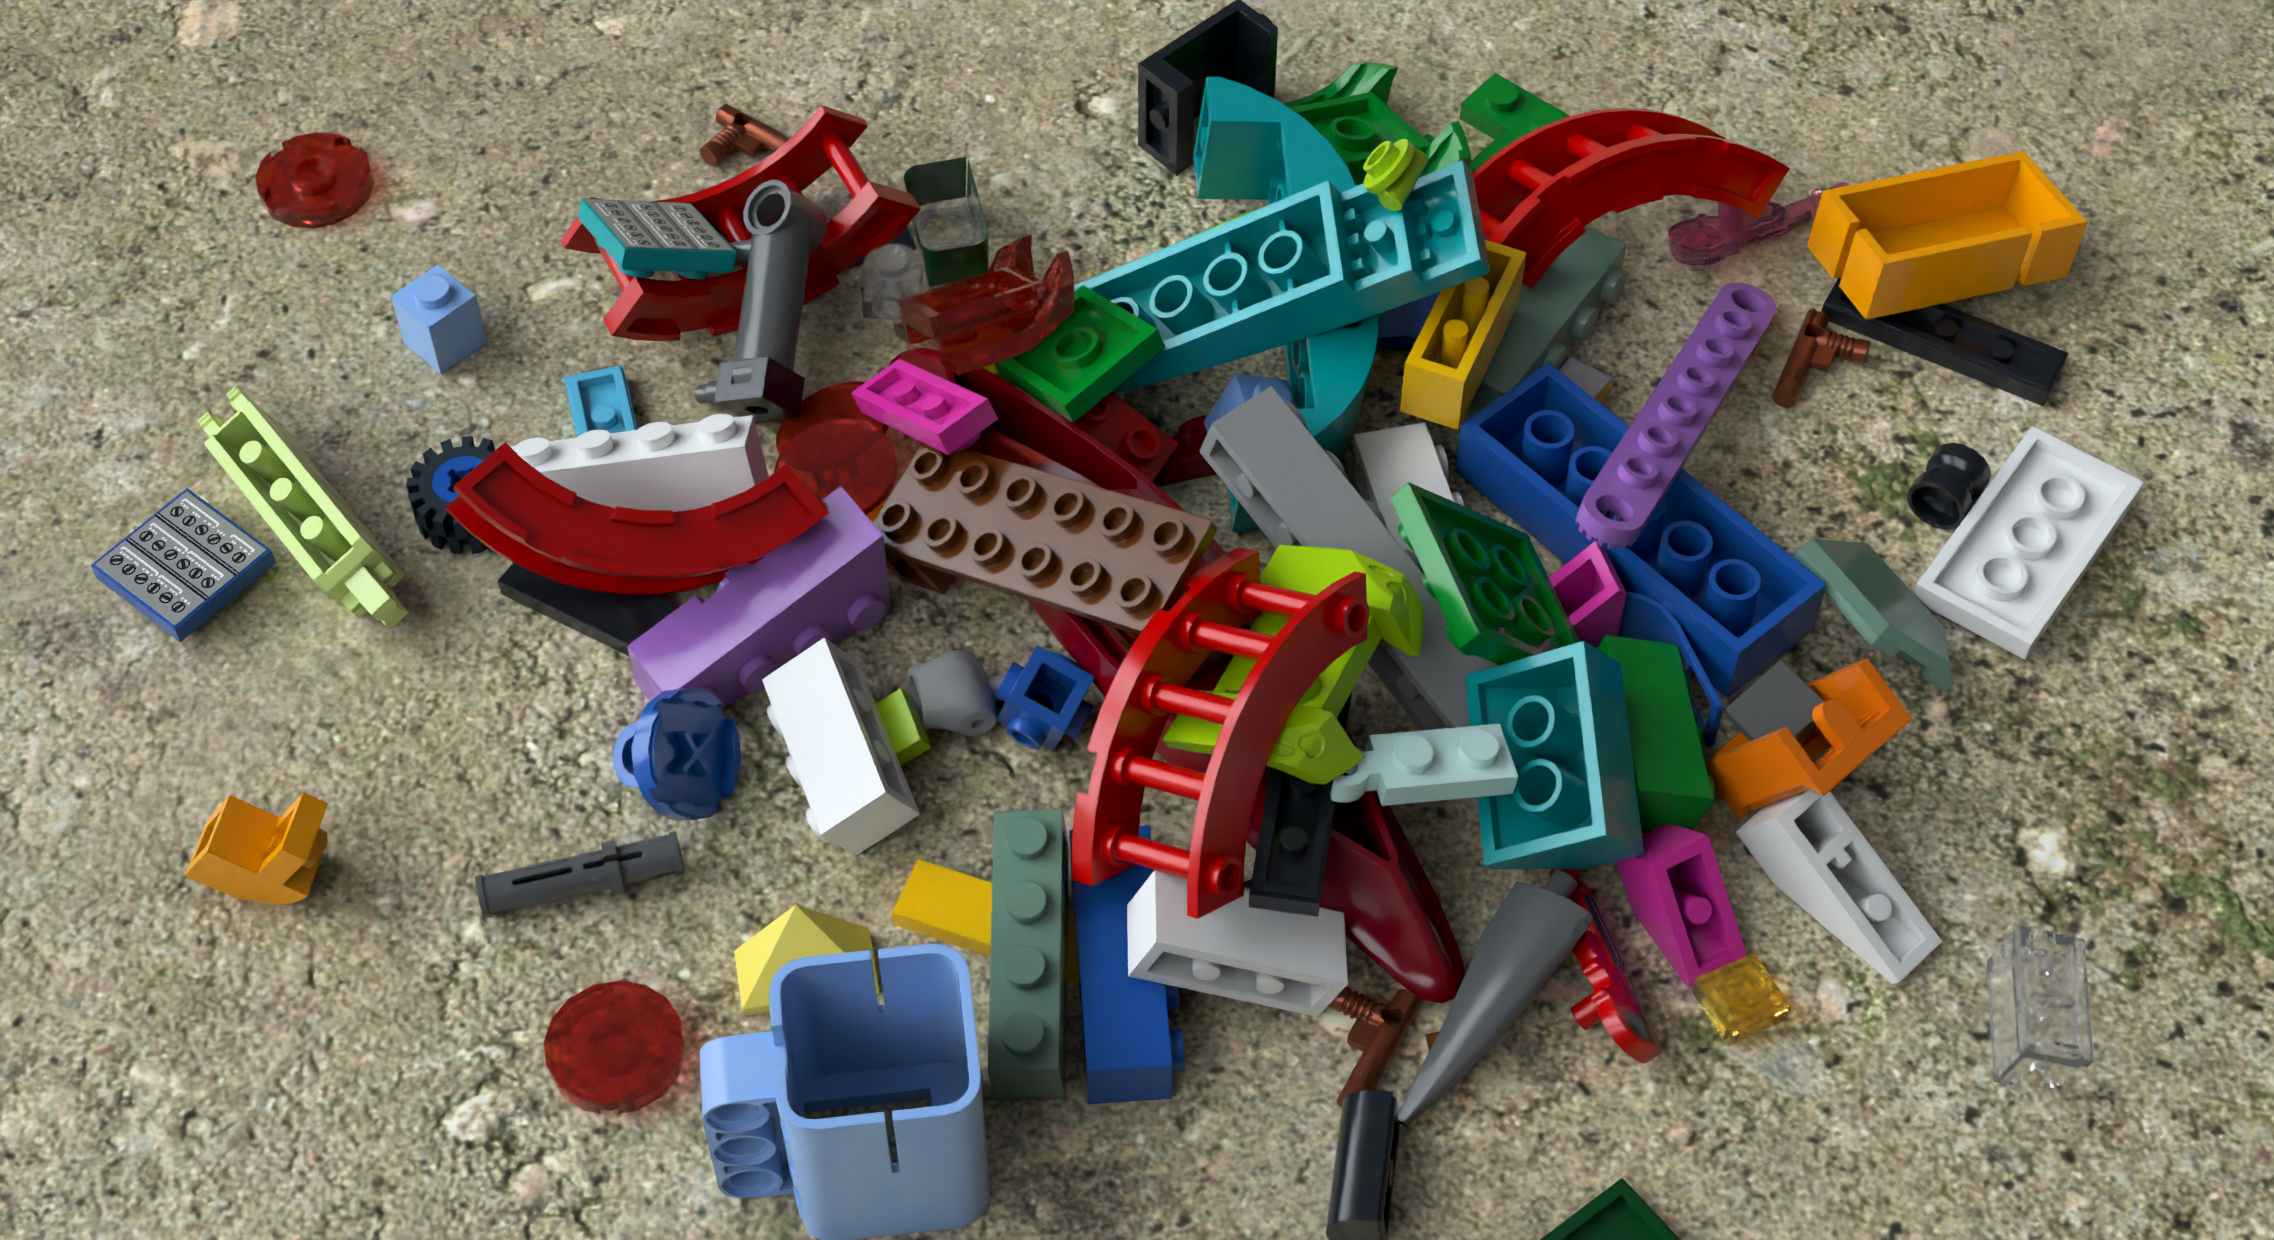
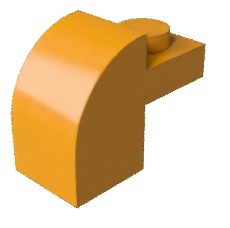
M303 792L278 817L229 795L207 819L185 876L238 899L278 905L291 904L303 900L308 896L329 840L327 839L328 832L319 828L328 803Z

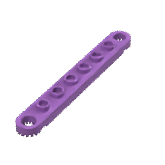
M1729 283L1722 287L1586 492L1575 520L1576 525H1580L1578 530L1581 533L1587 532L1585 538L1590 541L1593 538L1598 539L1596 545L1602 546L1603 542L1608 545V549H1614L1615 545H1617L1619 550L1625 549L1626 545L1631 547L1636 542L1768 331L1777 312V306L1766 292L1745 283ZM1607 511H1610L1609 517L1613 518L1615 514L1618 515L1616 521L1604 516L1606 515Z

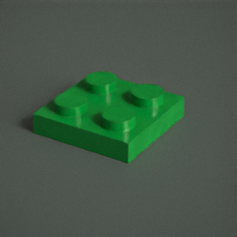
M1082 285L994 356L992 360L1002 378L1074 423L1164 349L1165 345L1157 328Z

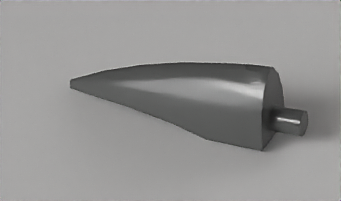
M1555 870L1544 888L1517 881L1482 932L1467 973L1444 1023L1399 1111V1120L1402 1127L1410 1125L1450 1090L1494 1046L1545 987L1589 927L1593 916L1589 911L1569 899L1577 888L1578 883L1566 872Z

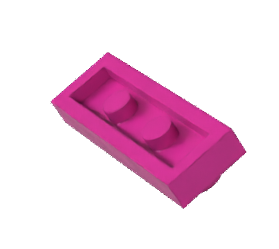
M901 359L896 360L851 392L861 413L947 455L973 445L980 438L981 431L998 420L988 398Z

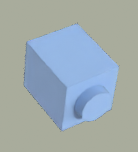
M438 264L391 296L404 344L441 375L488 343L476 295Z

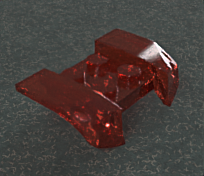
M1032 234L1016 239L996 252L995 258L986 273L898 299L903 317H901L902 322L893 325L895 334L910 345L933 339L936 341L942 365L957 375L971 372L1033 350L1075 312L1074 275L1069 253L1067 250L1057 253L1044 274L1043 280L1035 277L1031 253Z

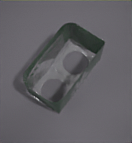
M966 157L912 166L904 174L906 192L913 195L921 208L911 222L930 294L988 284V227L969 160L967 200ZM950 214L961 220L964 229L956 240L938 243L925 236L923 226L932 216Z

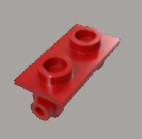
M1110 392L1095 407L1073 423L1136 468L1151 482L1179 444L1113 392Z

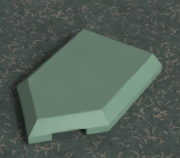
M1812 539L1793 553L1797 561L1827 584L1824 592L1825 595L1873 648L1891 659L1898 654L1906 661L1920 666L1924 670L1922 673L1923 679L1941 690L1947 691L1953 685L1943 626L1868 543Z

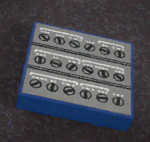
M187 488L95 561L91 567L99 581L176 640L182 642L275 565L276 562L271 549Z

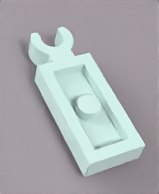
M1500 724L1369 735L1364 752L1358 749L1364 758L1345 772L1349 776L1342 775L1334 779L1330 795L1332 801L1347 803L1358 800L1365 791L1377 790L1381 806L1513 794L1518 774Z

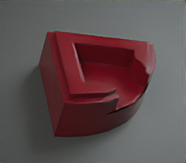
M1205 415L1184 422L1179 426L1178 433L1172 437L1179 444L1160 470L1162 486L1217 475L1199 452L1207 435L1204 425Z

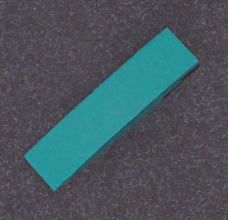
M1461 160L1419 177L1400 211L1386 209L1380 203L1379 197L1376 194H1371L1363 184L1339 193L1334 185L1327 180L1009 312L1011 343L1079 287L1084 285L1157 328L1165 345L1164 349L1112 391L1113 393H1119L1277 348L1413 302L1490 272L1473 173L1465 162Z

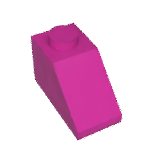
M1667 823L1642 835L1643 855L1616 861L1633 913L1684 984L1692 987L1748 959L1709 835Z

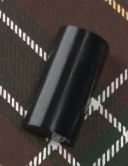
M1358 1091L1349 1094L1343 1100L1326 1225V1236L1329 1240H1387L1401 1128L1397 1098L1393 1096V1092Z

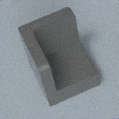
M1780 659L1727 707L1725 716L1749 741L1787 726L1800 744L1817 728L1813 721L1812 712L1817 704L1824 701Z

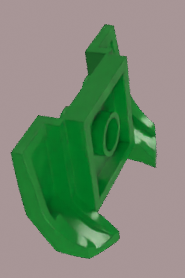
M1375 62L1352 64L1340 77L1325 88L1307 97L1284 103V105L1305 118L1331 143L1347 165L1356 186L1363 184L1367 174L1363 169L1365 161L1373 150L1385 141H1390L1393 144L1398 140L1407 139L1416 149H1419L1427 156L1428 162L1420 177L1461 160L1469 167L1471 153L1459 121L1450 123L1430 144L1387 105L1392 82L1398 70V67Z

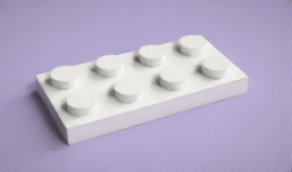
M2031 426L1917 582L1913 594L1930 610L2025 660L2138 498L2144 482Z

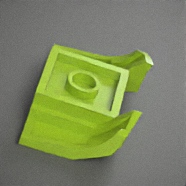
M1278 545L1260 576V581L1263 584L1317 595L1332 583L1355 571L1366 574L1367 603L1370 612L1367 625L1368 639L1352 647L1337 658L1309 687L1289 716L1266 766L1296 776L1308 783L1324 785L1347 772L1364 758L1362 753L1351 742L1337 717L1381 638L1409 656H1420L1423 638V605L1413 586L1403 573L1353 550ZM1262 611V615L1256 618L1250 631L1276 636L1291 617ZM1234 655L1214 691L1202 692L1235 699L1257 661ZM1178 714L1162 741L1168 748L1212 755L1223 725Z

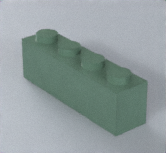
M1585 226L1586 233L1559 255L1533 289L1522 283L1519 304L1465 416L1471 418L1549 362L1558 370L1565 364L1570 353V347L1576 339L1584 341L1592 332L1599 316V310L1604 303L1613 304L1623 291L1628 277V272L1622 270L1626 244Z
M1063 809L994 811L988 1074L996 1100L1066 1099L1069 841Z

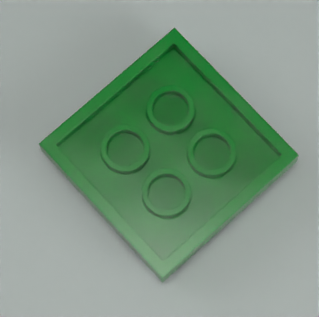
M1409 482L1390 497L1401 521L1398 527L1400 535L1406 544L1414 550L1424 571L1421 576L1423 585L1429 594L1438 601L1447 621L1445 625L1446 635L1461 653L1467 656L1475 655L1502 665L1580 642L1527 533Z

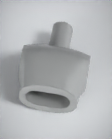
M956 650L909 667L907 686L925 730L945 729L966 736H978L990 731L996 724V702L1003 700L996 697L995 694L1005 675L987 677L983 667L972 652Z

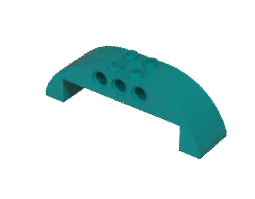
M1206 77L1193 153L1198 199L1266 200L1267 205L1327 180L1334 185L1339 193L1356 186L1347 165L1334 147L1305 118L1280 101L1249 86L1222 77ZM1385 312L1283 345L1287 380L1296 401L1297 409L1305 420L1307 430L1323 450L1333 453L1341 463L1356 431L1374 362L1379 332L1378 323L1383 322ZM1228 489L1232 532H1248L1259 528Z

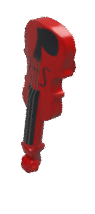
M1550 869V877L1555 870H1561L1577 881L1578 886L1569 899L1589 911L1593 916L1592 922L1573 948V952L1594 992L1570 1008L1571 1013L1584 1030L1589 1029L1602 1020L1604 1027L1614 1042L1633 1059L1645 1064L1661 1054V1046L1653 1026L1626 976L1624 961L1595 902L1593 892L1588 886L1578 880L1580 869Z

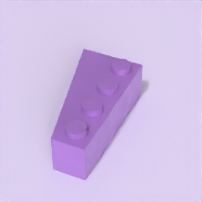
M842 486L823 499L830 513L801 536L767 554L754 565L746 563L730 568L724 573L726 577L721 581L713 596L706 601L699 596H693L627 646L635 683L649 701L663 691L701 688L716 695L727 706L750 692H758L764 689L763 678L821 639L826 638L831 643L836 644L857 631H865L872 628L885 615L891 613L883 534Z

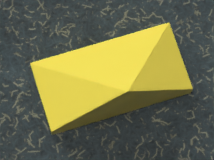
M799 905L793 906L734 950L743 1016L770 1012L769 990L772 978L778 969L786 963L802 957L871 950L876 994H879L869 928Z

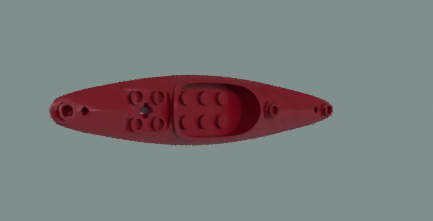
M929 348L907 350L891 360L889 365L901 359L988 398L998 420L981 431L980 438L966 449L1184 511L1158 486L1097 439L1048 406L977 363L951 352ZM1214 539L1210 542L1192 575L1214 559L1226 554ZM1184 588L1183 591L1181 592V594H1180L1179 598L1177 599L1176 603H1177L1178 600L1186 593L1185 588ZM1026 599L1082 670L1095 676L1092 682L1106 697L1114 677L1129 651L1103 623ZM1256 619L1244 624L1240 628L1250 630ZM1213 650L1198 667L1185 687L1194 690L1214 691L1234 655ZM1171 712L1155 751L1168 764L1206 774L1211 754L1168 748L1162 741L1178 715ZM1347 730V731H1346V734H1347L1348 737L1350 738V740H1351V742L1353 743V745H1354L1356 748H1358V747L1356 746L1354 740L1352 739L1350 733H1349L1348 730ZM1269 766L1265 767L1258 787L1247 836V842L1256 851L1270 773ZM1377 790L1365 791L1361 798L1353 802H1336L1320 907L1343 912L1345 936L1397 982L1406 987L1410 992L1416 994L1421 1000L1445 1003L1455 999L1467 973L1464 961L1439 898L1391 806H1381Z

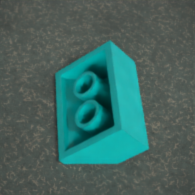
M1581 641L1465 675L1470 726L1500 724L1518 774L1513 794L1477 797L1484 866L1490 869H1587L1643 855L1644 847L1621 663L1587 642Z

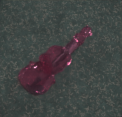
M1843 181L1836 183L1829 189L1849 186L1850 184ZM1815 189L1811 192L1810 197L1785 206L1769 201L1758 219L1735 207L1718 202V216H1707L1701 213L1696 218L1675 223L1669 228L1670 252L1678 262L1683 264L1710 265L1720 262L1731 255L1740 253V249L1745 246L1781 236L1786 233L1788 228L1815 219L1822 191Z

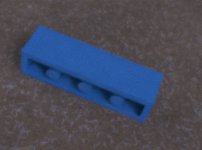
M1150 825L1139 826L1140 837L1151 839ZM1069 830L1070 872L1074 918L1076 920L1079 993L1088 1104L1172 1099V1072L1185 1071L1182 1029L1169 1030L1167 1010H1179L1178 987L1128 977L1127 904L1154 870L1136 865L1094 886L1073 881V830Z

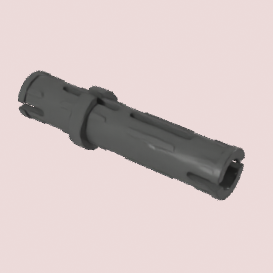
M676 831L670 832L668 835L617 846L615 840L601 843L602 850L540 862L535 865L486 876L478 875L475 877V883L482 914L487 919L497 914L554 903L559 900L611 889L612 894L616 895L625 893L626 885L674 874H685Z

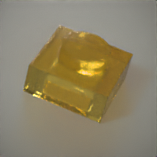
M1755 953L1696 978L1692 990L1693 995L1728 1047L1786 1021L1791 1010V1005Z

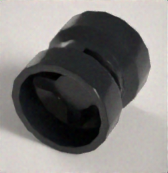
M1958 443L1942 444L1929 459L1926 472L1919 475L1909 488L1907 494L1908 505L1913 513L1924 523L1944 530L1955 529L1971 510L1972 500L1981 496L1989 484L1992 476L1990 466L1984 457L1966 445Z

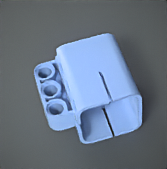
M921 944L878 949L885 1004H878L871 950L809 956L789 961L778 969L770 984L769 1001L772 1031L716 1038L706 1043L700 1049L702 1121L718 1188L722 1193L741 1199L794 1194L800 1218L804 1221L807 1232L820 1240H856L953 1229L972 1224L984 1214L990 1200V1179L970 971L966 960L953 948L943 944ZM931 1099L932 1101L931 1107L892 1111L898 1163H891L884 1112L806 1119V1112Z

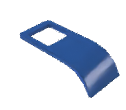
M1626 591L1627 595L1618 637L1678 645L1683 671L1689 675L1690 681L1694 671L1710 701V711L1705 724L1690 696L1695 722L1699 723L1702 728L1703 740L1706 746L1714 745L1723 713V705L1680 624L1663 604L1644 594Z

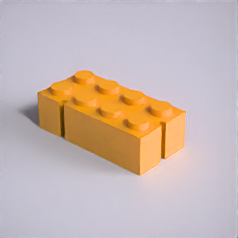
M2025 151L1823 190L1807 247L1833 279L1841 278L1839 287L1862 316L1868 320L2013 289L2015 282H2019L2022 286L2068 277L2088 221Z

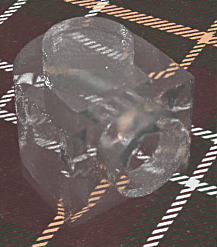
M886 244L873 249L867 254L863 261L860 281L863 318L922 320L924 304L922 262L920 256L912 248L901 244Z

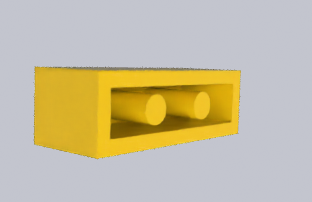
M1485 240L1490 272L1440 291L1405 362L1400 412L1449 428L1459 429L1519 304L1527 252Z

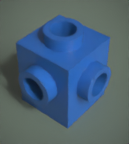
M1037 645L1026 666L1023 667L1013 661L995 696L1005 701V704L997 721L1007 726L1006 733L1021 745L1035 750H1039L1043 746L1054 751L1063 734L1076 739L1094 705L1083 700L1095 676L1082 670L1071 658L1057 652H1049ZM1033 700L1044 701L1050 709L1040 705L1039 703Z

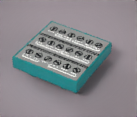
M581 199L578 219L595 237L596 244L607 251L618 264V269L626 275L648 278L654 275V271H675L686 278L706 279L709 276V272H733L737 252L691 203Z

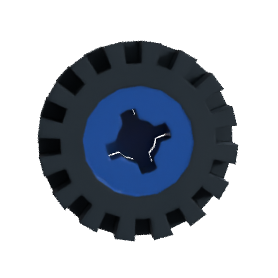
M472 436L462 437V446L453 448L451 439L440 442L443 452L437 454L432 448H429L422 454L425 465L415 461L410 469L413 478H407L408 498L416 524L424 539L426 540L430 537L432 546L440 550L448 542L450 551L454 554H462L464 544H470L472 554L483 552L481 541L470 534L445 510V507L459 496L453 490L454 485L495 451L493 440L483 438L479 447H475Z

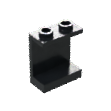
M1235 0L1138 63V146L1176 176L1193 165L1194 119L1200 116L1206 77H1222L1241 83L1275 99L1278 27L1264 14L1256 12L1241 0Z

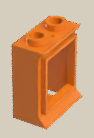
M1868 658L1807 684L1824 702L1817 704L1812 712L1813 721L1817 728L1800 744L1787 726L1752 741H1749L1739 732L1705 761L1707 773L1713 777L1716 791L1737 819H1741L1751 809L1752 811L1807 790H1812L1825 796L1912 720V717ZM1831 748L1821 758H1819L1815 763H1813V760L1816 757H1818L1823 751Z

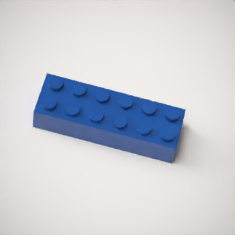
M1548 362L1461 424L1455 472L1567 564L1594 541L1598 540L1593 538L1590 541L1585 538L1587 532L1581 533L1578 530L1580 525H1576V515L1586 492L1629 429V426ZM1681 469L1651 519L1631 547L1626 545L1625 549L1619 550L1618 546L1615 545L1614 549H1608L1607 543L1603 542V546L1625 591L1644 594L1663 604L1680 624L1712 686L1726 698H1729L1814 630L1827 584L1683 469ZM1607 511L1606 515L1604 516L1616 521L1618 515L1615 514L1614 517L1611 518L1609 517L1610 511Z

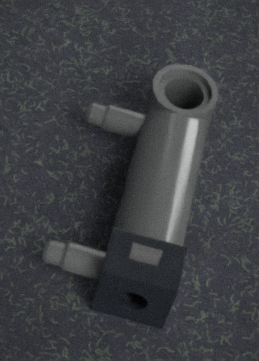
M769 180L753 190L745 204L743 220L747 230L752 233V239L730 243V246L737 252L734 266L748 264L733 361L720 363L718 380L698 385L694 391V397L700 404L710 403L712 405H719L739 417L753 415L755 423L800 417L805 378L793 370L810 255L823 240L827 229V217L821 207L782 181Z

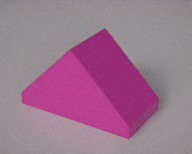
M1594 541L1550 576L1549 579L1580 642L1585 641L1597 649L1605 635L1618 636L1627 593L1604 546L1596 545L1597 541Z

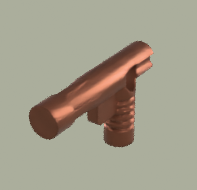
M724 104L716 114V123L725 128L703 145L699 152L707 164L715 166L734 149L748 156H755L763 148L774 153L790 138L729 104Z
M1815 308L1808 310L1773 392V401L1785 408L1794 406L1809 368L1828 371L1834 356L1839 355L1840 358L1845 357L1846 360L1851 359L1853 362L1864 365L1869 354L1871 342L1860 338L1855 340V337L1850 338L1849 335L1844 337L1842 333L1838 335L1837 332H1834L1832 334L1831 330L1826 329L1829 315L1825 311L1818 312Z
M1346 986L1327 1006L1339 1013L1343 1012L1345 1016L1349 1015L1351 1019L1356 1018L1348 1034L1347 1043L1363 1052L1337 1098V1104L1341 1108L1344 1098L1349 1094L1375 1089L1421 1005V1000L1416 994L1406 989H1398L1391 1003L1387 1006L1381 1002L1377 1004V1000H1371L1369 996L1365 997L1363 993L1358 994L1357 990L1352 992V988ZM1396 1018L1401 1021L1396 1028H1391L1384 1022V1020Z

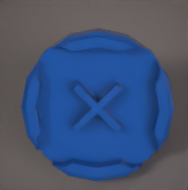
M701 688L663 691L647 703L636 723L628 725L620 732L614 744L612 755L615 773L625 786L639 788L643 798L662 816L675 821L711 817L721 809L715 807L719 805L722 798L731 796L738 781L741 749L739 733L734 720L725 719L722 710L718 707L725 705L716 695Z

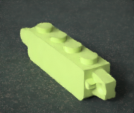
M234 386L226 395L230 400L231 406L237 412L226 423L208 411L197 420L209 436L204 445L311 579L327 595L358 618L368 611L376 620H381L391 630L409 613L392 590L406 575L288 431L261 409L241 388Z

